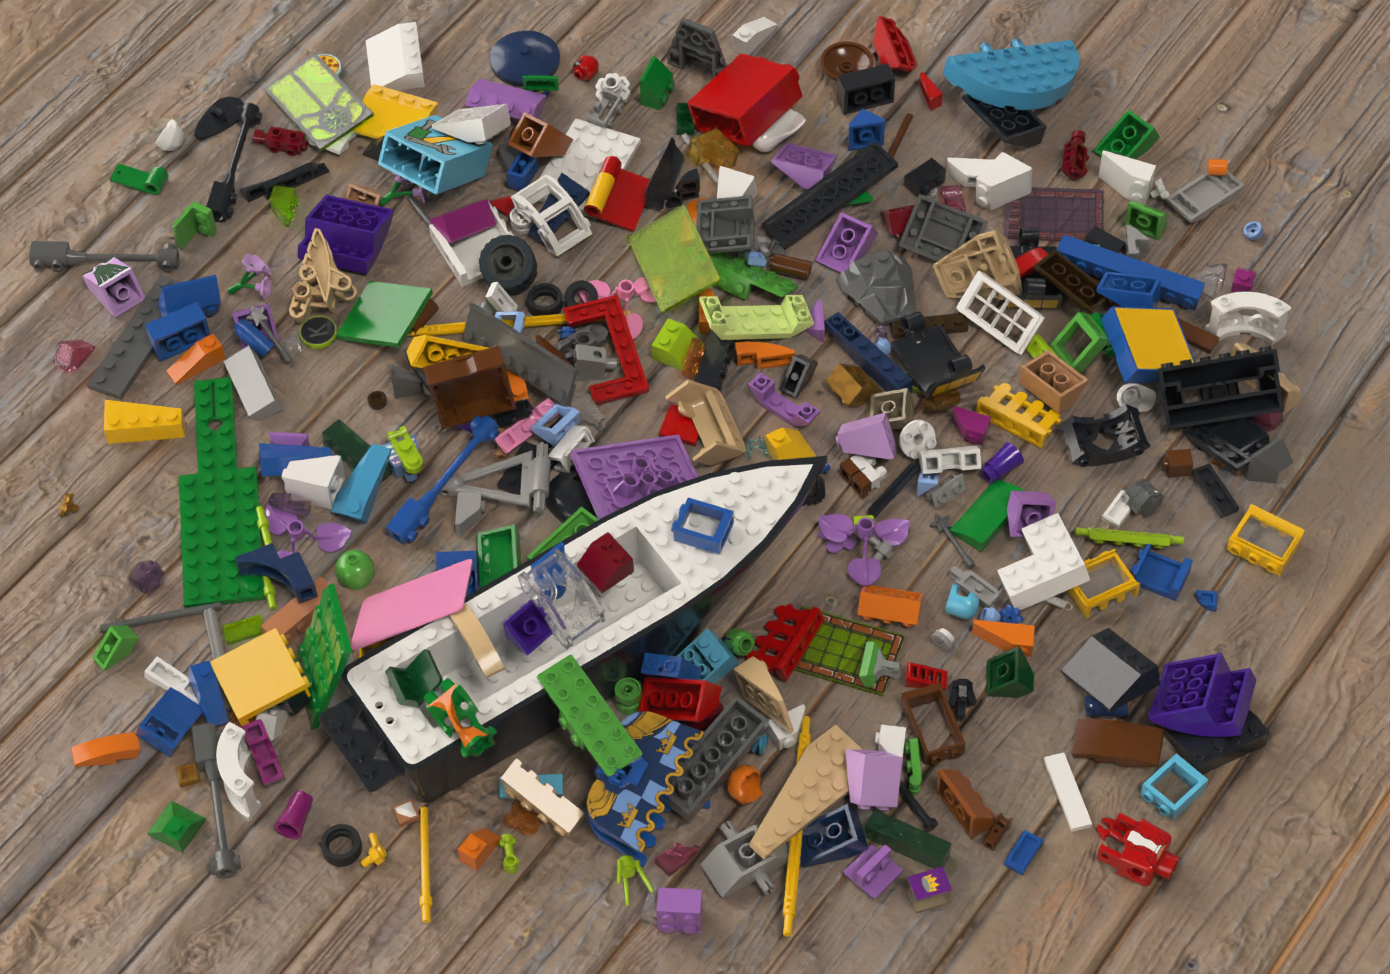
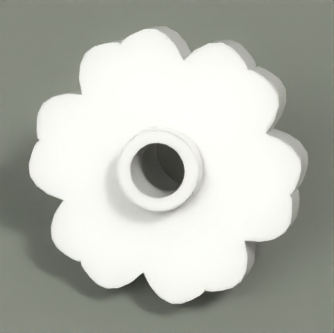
M608 73L605 78H600L595 85L597 91L596 98L599 102L603 98V87L621 95L623 103H626L631 96L629 81L625 76L619 77L617 73ZM610 103L608 107L612 108L614 104Z

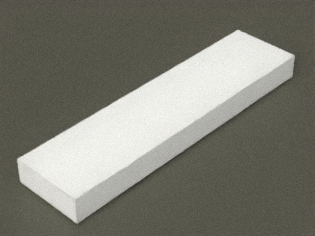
M1065 753L1044 757L1045 766L1071 832L1092 827L1091 819Z

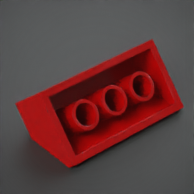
M645 677L638 712L649 711L673 721L701 722L718 707L722 687L706 680Z

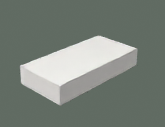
M1124 490L1120 491L1101 518L1102 521L1117 529L1120 528L1132 511L1131 507L1126 505L1129 497Z

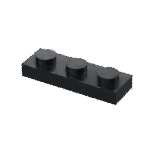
M1210 463L1192 470V476L1220 518L1238 512L1239 506Z

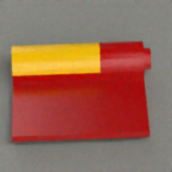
M608 156L602 164L584 206V211L594 218L634 232L646 204L645 191L651 179L621 169V161L615 156Z

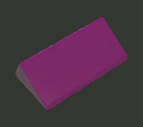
M488 199L474 201L430 219V223L450 244L496 226Z

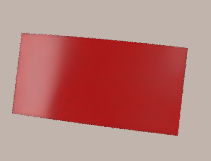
M1038 247L1016 258L1020 277L1033 274L1035 272L1033 266L1049 254L1041 247Z

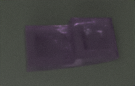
M272 493L268 499L269 505L286 513L308 516L311 510V501H292L291 493Z

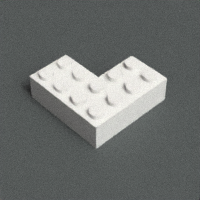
M1058 513L1021 529L1032 556L997 570L1013 607L1020 610L1090 581L1086 566Z

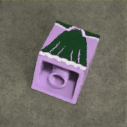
M113 256L82 274L89 291L115 318L139 304L145 298L132 268Z

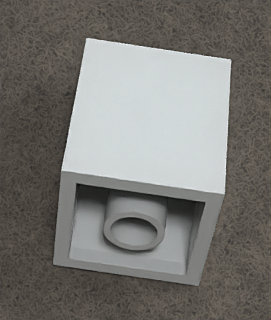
M1002 152L976 178V203L992 211L1029 195L1032 190V167Z
M335 455L290 461L287 469L285 468L282 473V480H284L285 484L284 489L287 492L288 499L332 509L336 494L345 481L341 456Z

